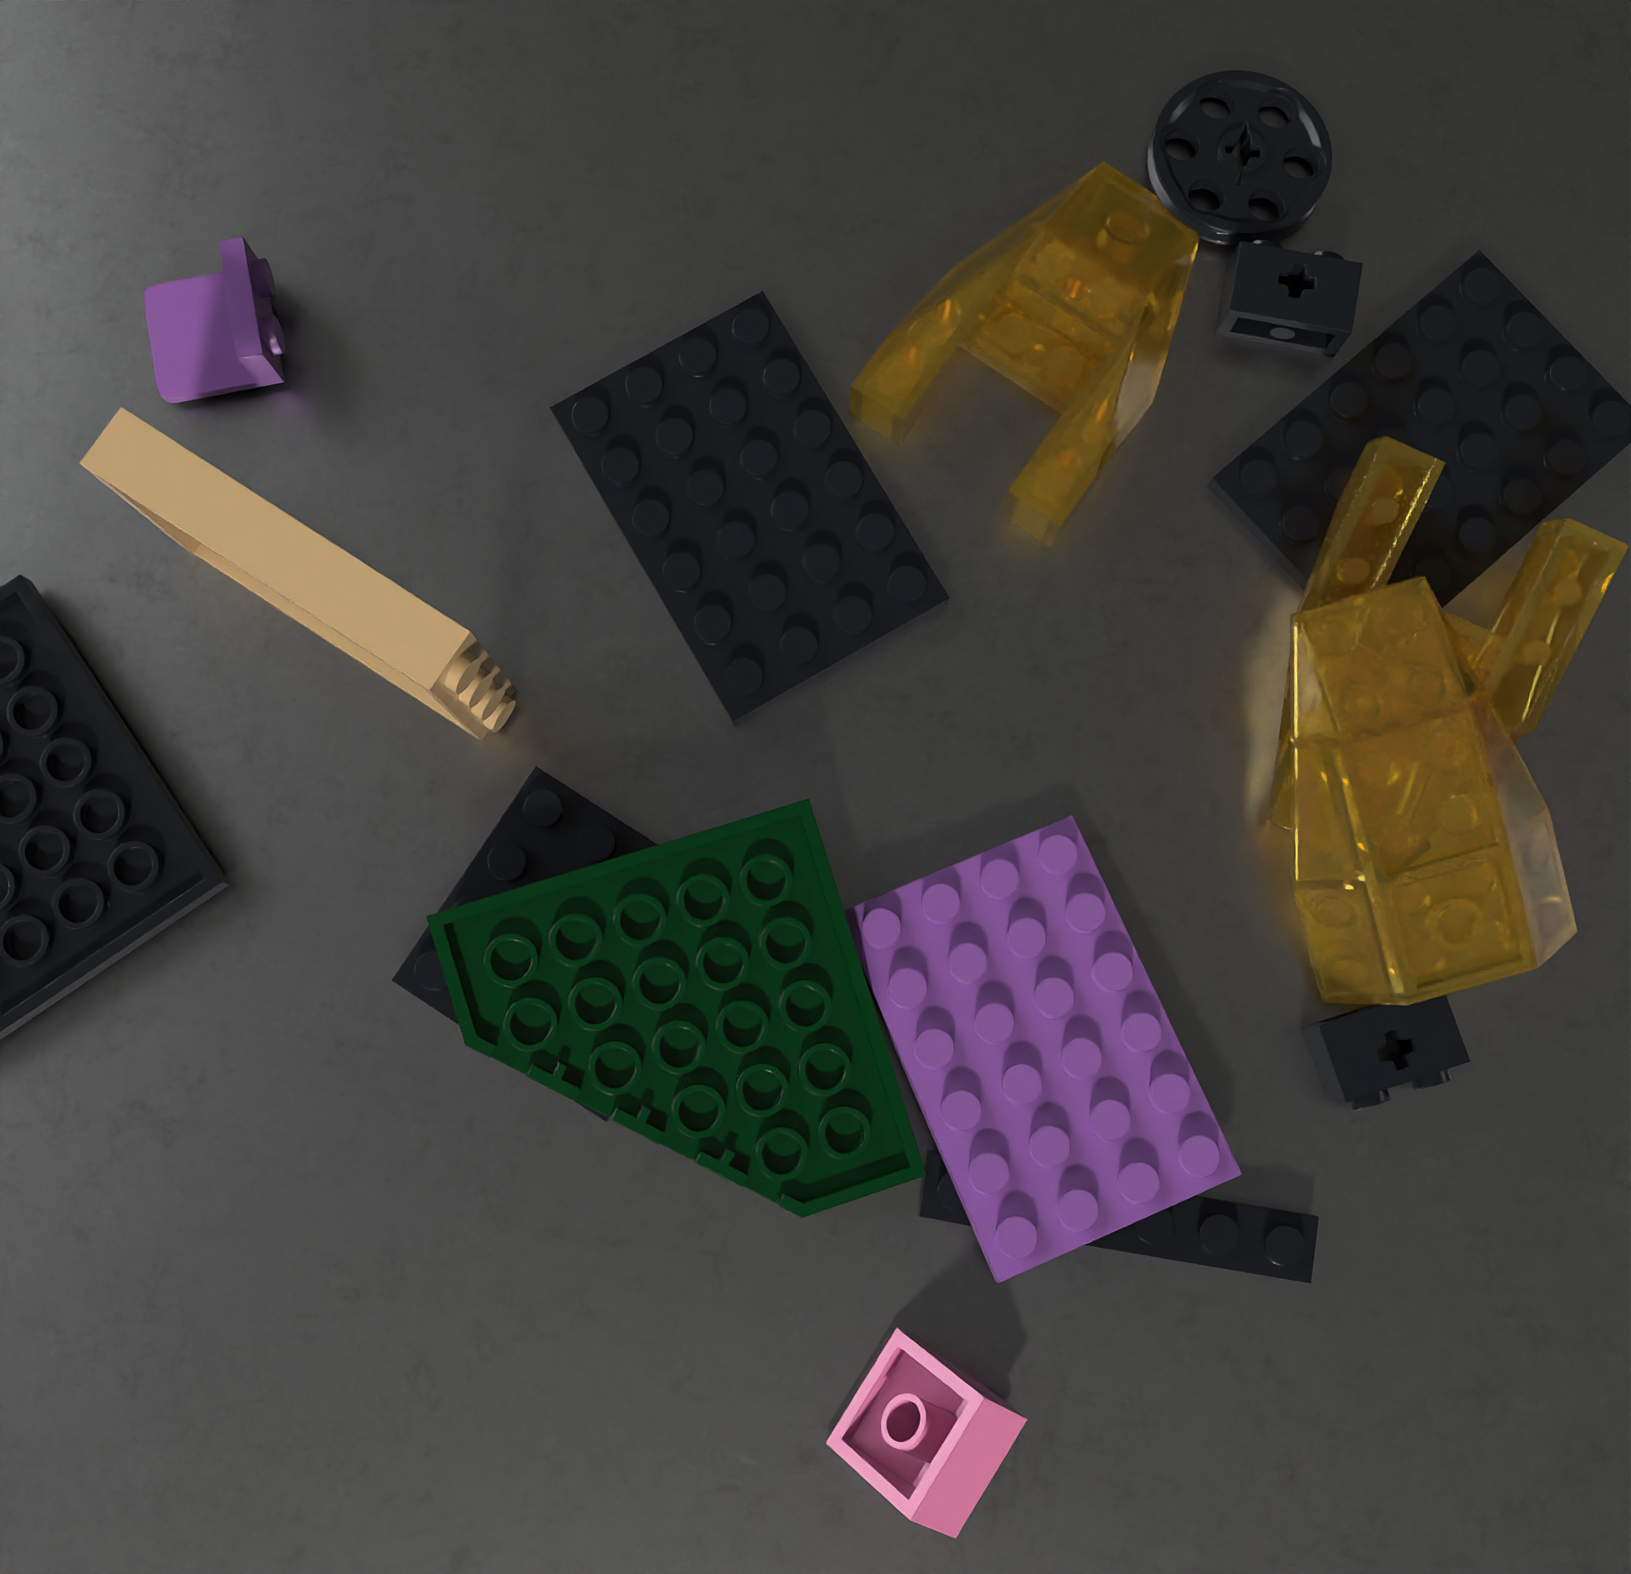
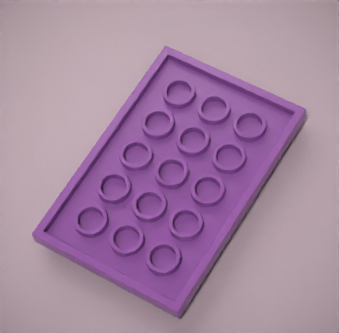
M1073 816L844 910L867 986L996 1283L1005 1281L1242 1175Z

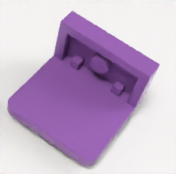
M244 237L218 241L222 272L154 284L147 287L143 293L157 390L160 396L169 403H179L284 382L280 354L285 353V341L279 321L276 316H273L270 296H275L276 294L273 274L267 259H258Z

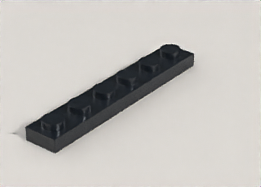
M928 1150L925 1164L927 1176L923 1177L918 1216L971 1226L940 1152ZM1195 1195L1085 1245L1311 1284L1319 1217L1312 1214Z

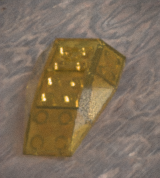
M1421 575L1290 614V882L1320 997L1324 1003L1410 1005L1538 969L1577 933L1550 810L1427 579Z

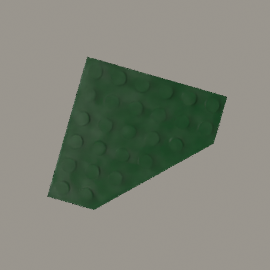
M809 799L426 916L463 1040L467 1047L489 1058H494L525 1074L526 1077L605 1115L615 1123L658 1145L661 1144L694 1161L695 1164L742 1188L745 1187L801 1218L927 1176Z

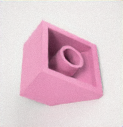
M897 1328L826 1444L910 1521L956 1539L1028 1419L984 1384L906 1332Z

